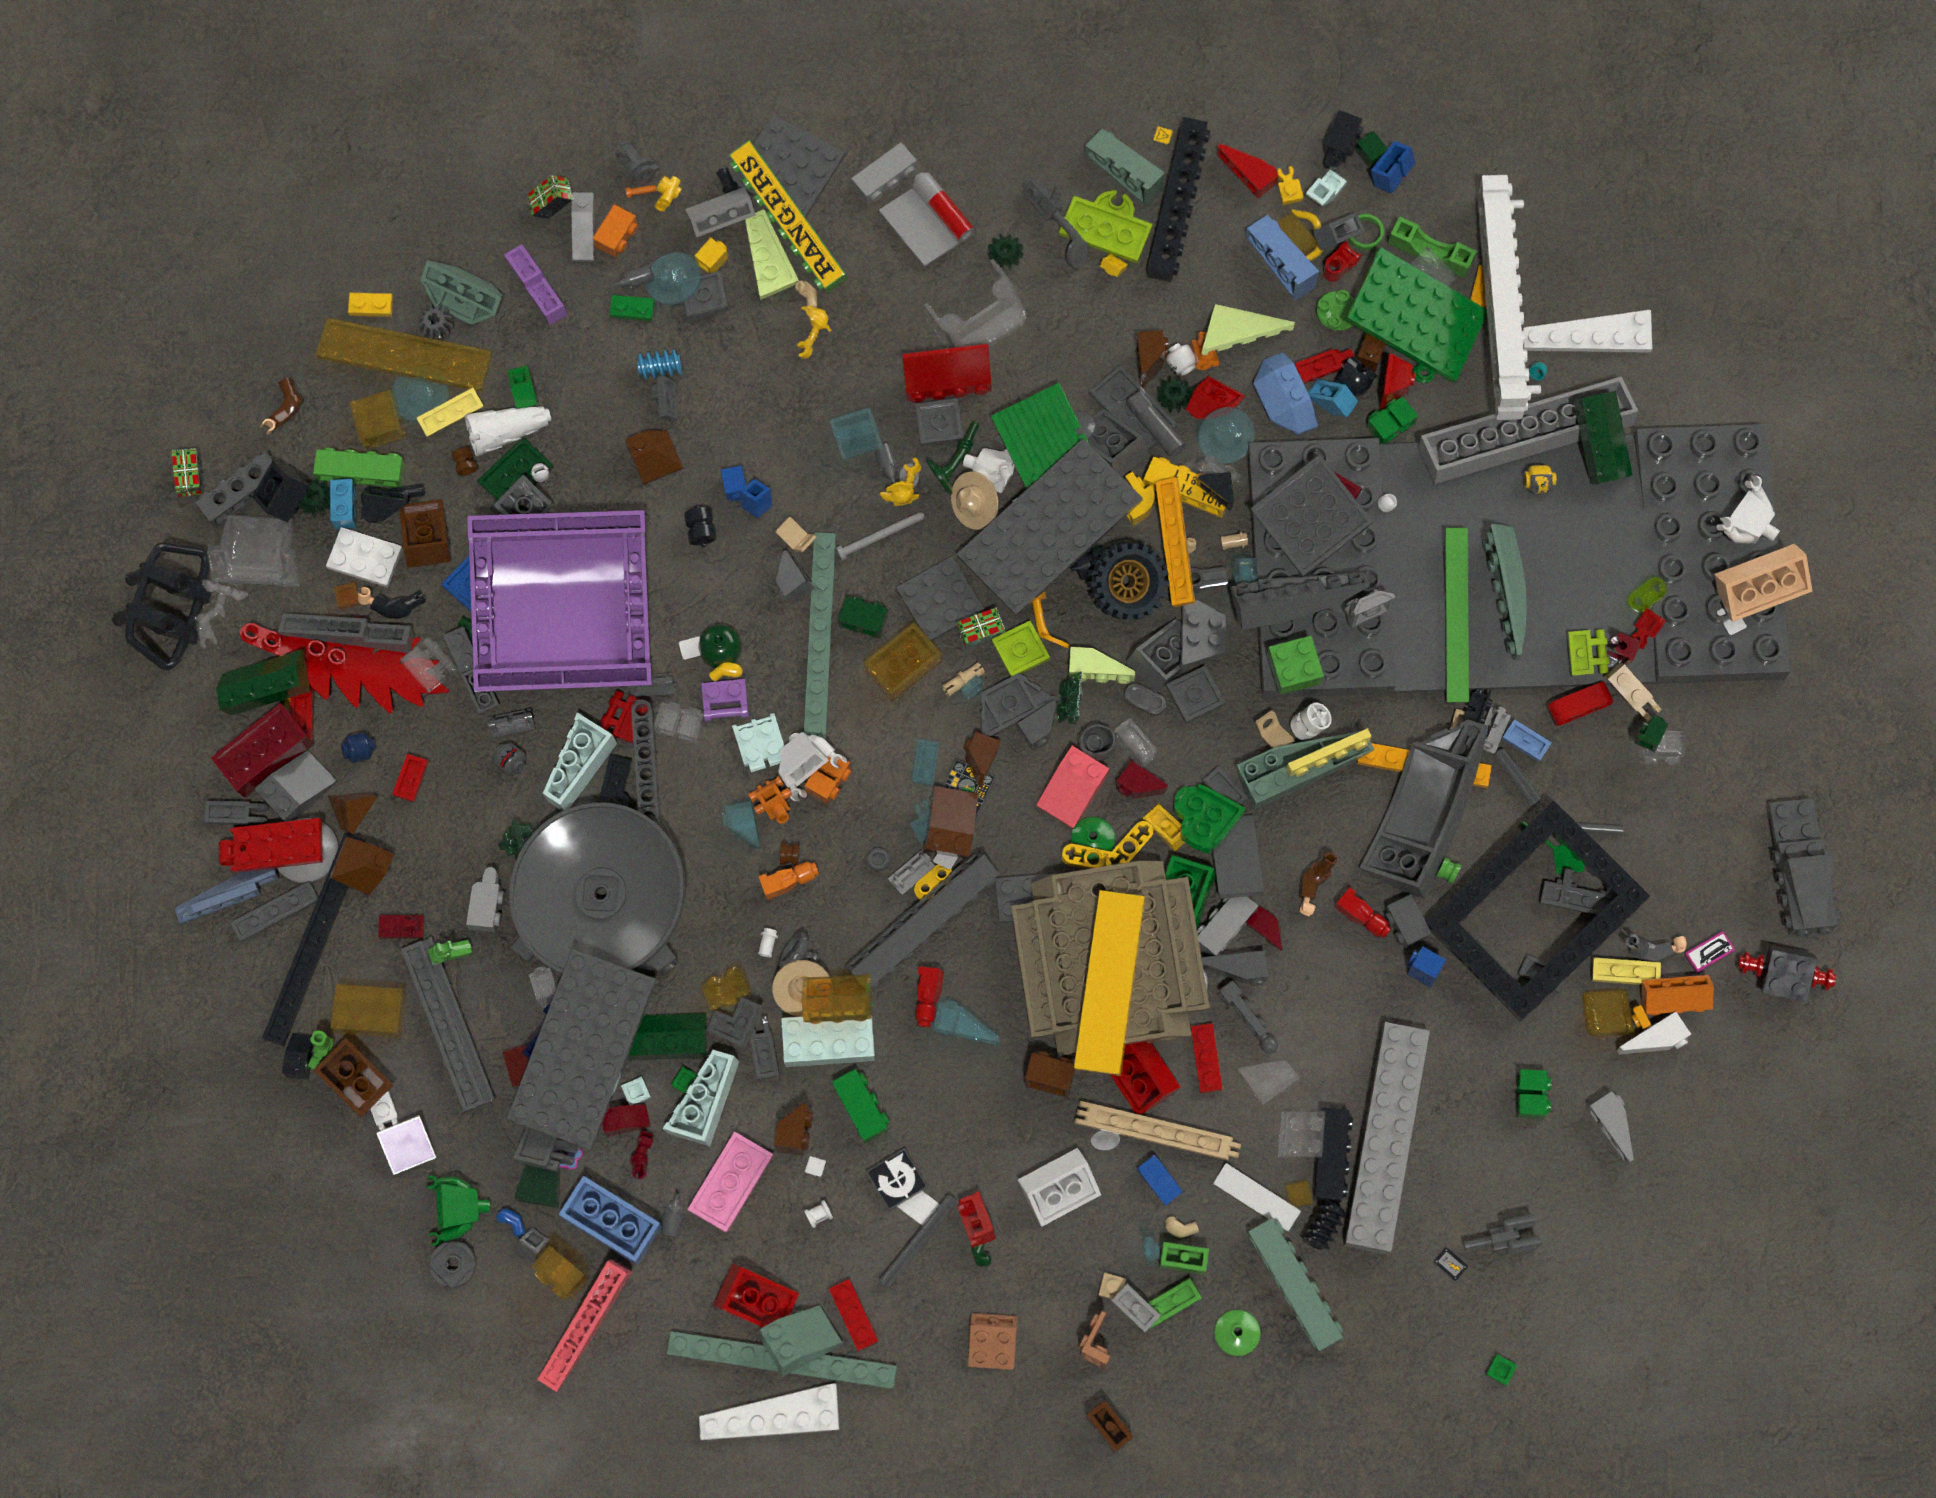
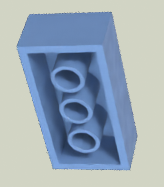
M585 1176L582 1177L559 1213L563 1220L636 1265H639L662 1228L658 1221Z

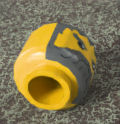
M1548 465L1530 466L1528 471L1524 472L1525 489H1528L1532 494L1549 493L1552 490V485L1557 483L1556 472H1552Z

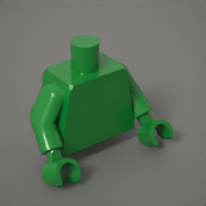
M432 1175L427 1177L429 1181L435 1180L434 1185L426 1186V1188L430 1191H436L438 1231H442L441 1234L431 1232L428 1237L436 1235L438 1238L436 1243L430 1245L439 1246L443 1241L446 1242L460 1238L470 1231L473 1224L478 1221V1213H489V1200H478L477 1190L471 1188L470 1184L460 1178L440 1177L438 1180Z

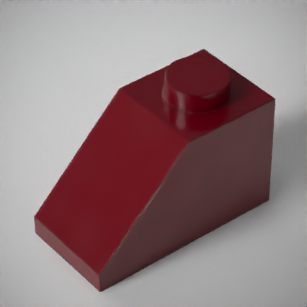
M1132 760L1116 781L1117 791L1127 798L1130 796L1133 799L1165 794L1168 787L1165 782Z
M646 1104L610 1108L607 1110L602 1123L606 1137L651 1127Z

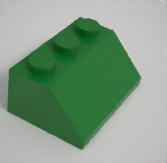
M1172 855L1165 878L1166 880L1188 877L1196 928H1198L1216 878L1215 870L1212 867Z

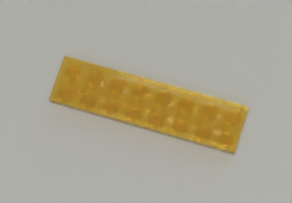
M331 318L326 320L315 354L316 358L468 390L474 388L478 392H482L492 359V351Z

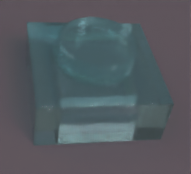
M975 675L961 689V696L966 701L971 697L973 699L976 698L983 690V680Z

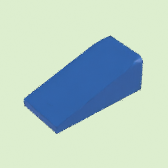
M1155 1155L1137 1168L1139 1175L1165 1206L1183 1192Z

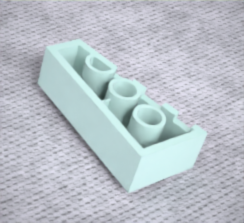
M579 713L576 714L575 723L567 735L564 749H561L558 763L553 768L543 792L547 801L561 811H565L572 806L617 745L611 733Z

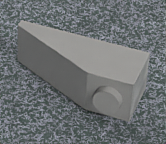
M572 193V260L594 261L593 237L595 235L596 218L594 193Z
M1611 1091L1590 1105L1587 1111L1627 1166L1634 1158L1626 1110L1623 1107L1625 1104L1618 1094L1615 1095Z

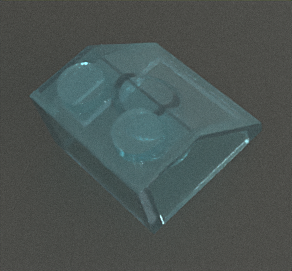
M870 407L829 420L830 428L842 460L884 448Z

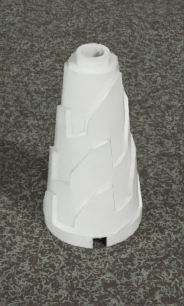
M543 406L519 409L509 408L499 411L489 410L465 414L467 431L469 430V439L476 456H481L502 448L505 444L520 440L523 436L548 426V422L551 421L549 409H544Z

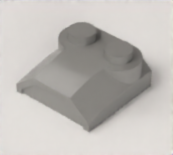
M1374 590L1361 599L1356 598L1349 601L1345 612L1348 616L1347 621L1350 627L1353 628L1391 611L1395 600L1394 594Z

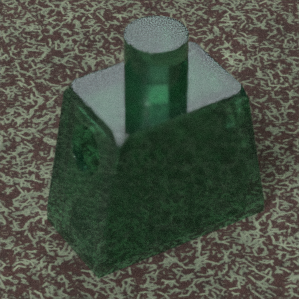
M526 1165L514 1199L518 1202L559 1209L561 1177L559 1169L557 1172Z

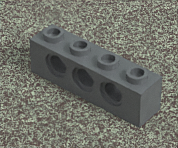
M266 452L255 456L251 463L245 467L238 468L233 476L227 480L220 481L215 489L202 494L198 501L195 502L214 529L254 500L252 495L272 462ZM255 473H261L259 478L252 479ZM237 486H243V489L241 491L234 492V489ZM226 498L223 504H217L219 499Z

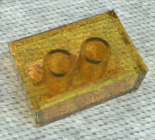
M912 623L863 662L864 670L893 702L942 663V654L915 623Z
M871 974L803 978L802 1009L804 1023L818 1024L825 1021L840 1023L844 1020L861 1022L871 1019L873 999Z
M336 984L331 1029L334 1033L402 1038L407 994L403 989Z

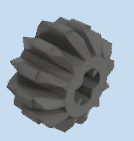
M439 304L435 309L429 305V311L422 309L421 313L423 316H418L417 318L419 322L418 329L422 331V336L425 338L429 336L432 342L435 337L442 341L443 334L449 337L450 333L448 330H452L454 327L451 323L453 322V317L449 315V310L447 308L442 310Z

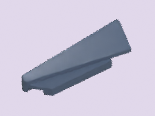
M276 868L240 872L177 906L175 912L179 924L261 895L259 886L279 879Z

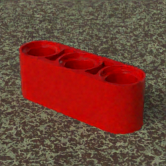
M1600 682L1553 701L1547 707L1556 726H1561L1608 707L1614 703V700L1606 683Z

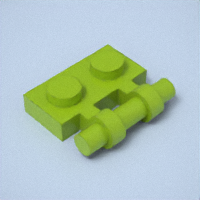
M1604 629L1596 630L1595 639H1591L1590 630L1567 632L1571 676L1594 674L1595 665H1599L1600 674L1608 673L1610 661L1606 653L1608 640L1605 638ZM1592 646H1597L1598 658H1593Z

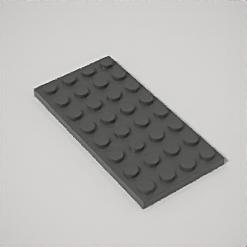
M1082 439L957 553V557L1017 617L1143 501V498Z
M572 949L507 1119L593 1150L657 980Z

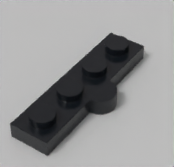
M609 756L598 803H613L630 807L629 797L624 793L632 764L631 760Z

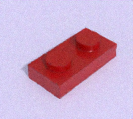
M409 754L406 755L392 793L393 797L415 802L429 763L428 760Z

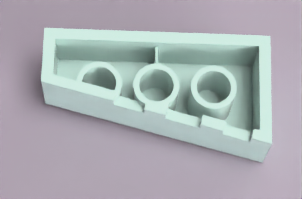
M713 1050L697 1074L698 1077L692 1086L690 1085L686 1091L687 1094L680 1105H677L673 1116L663 1129L670 1135L710 1147L739 1061L732 1055Z

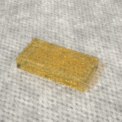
M1293 212L1277 222L1280 229L1304 255L1318 245L1317 241Z

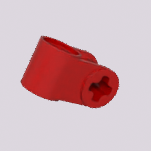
M1345 241L1326 260L1323 270L1324 278L1329 282L1338 281L1360 261L1362 254H1357L1349 247V243ZM1329 267H1335L1338 271H1332Z

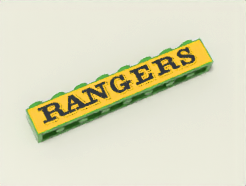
M747 141L729 154L733 160L730 162L731 166L737 173L742 172L744 175L742 181L749 190L753 188L757 193L754 195V198L759 205L767 207L769 211L766 212V215L771 222L777 221L780 226L778 231L784 240L789 238L792 242V245L789 247L794 254L802 256L804 262L801 264L808 273L813 272L817 277L814 279V282L819 289L822 290L824 288L829 293L846 281L848 277L751 141Z

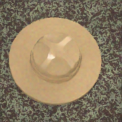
M972 471L960 475L952 488L951 502L954 513L966 527L983 529L995 519L998 512L996 489L992 482L982 473Z
M797 960L784 965L777 972L773 981L772 991L776 1003L782 1010L793 1016L805 1017L813 1016L825 1009L831 1000L833 985L829 974L823 967L811 961Z

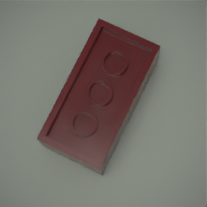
M280 703L213 755L211 759L233 788L246 798L270 774L300 756L313 746L314 742L291 713Z

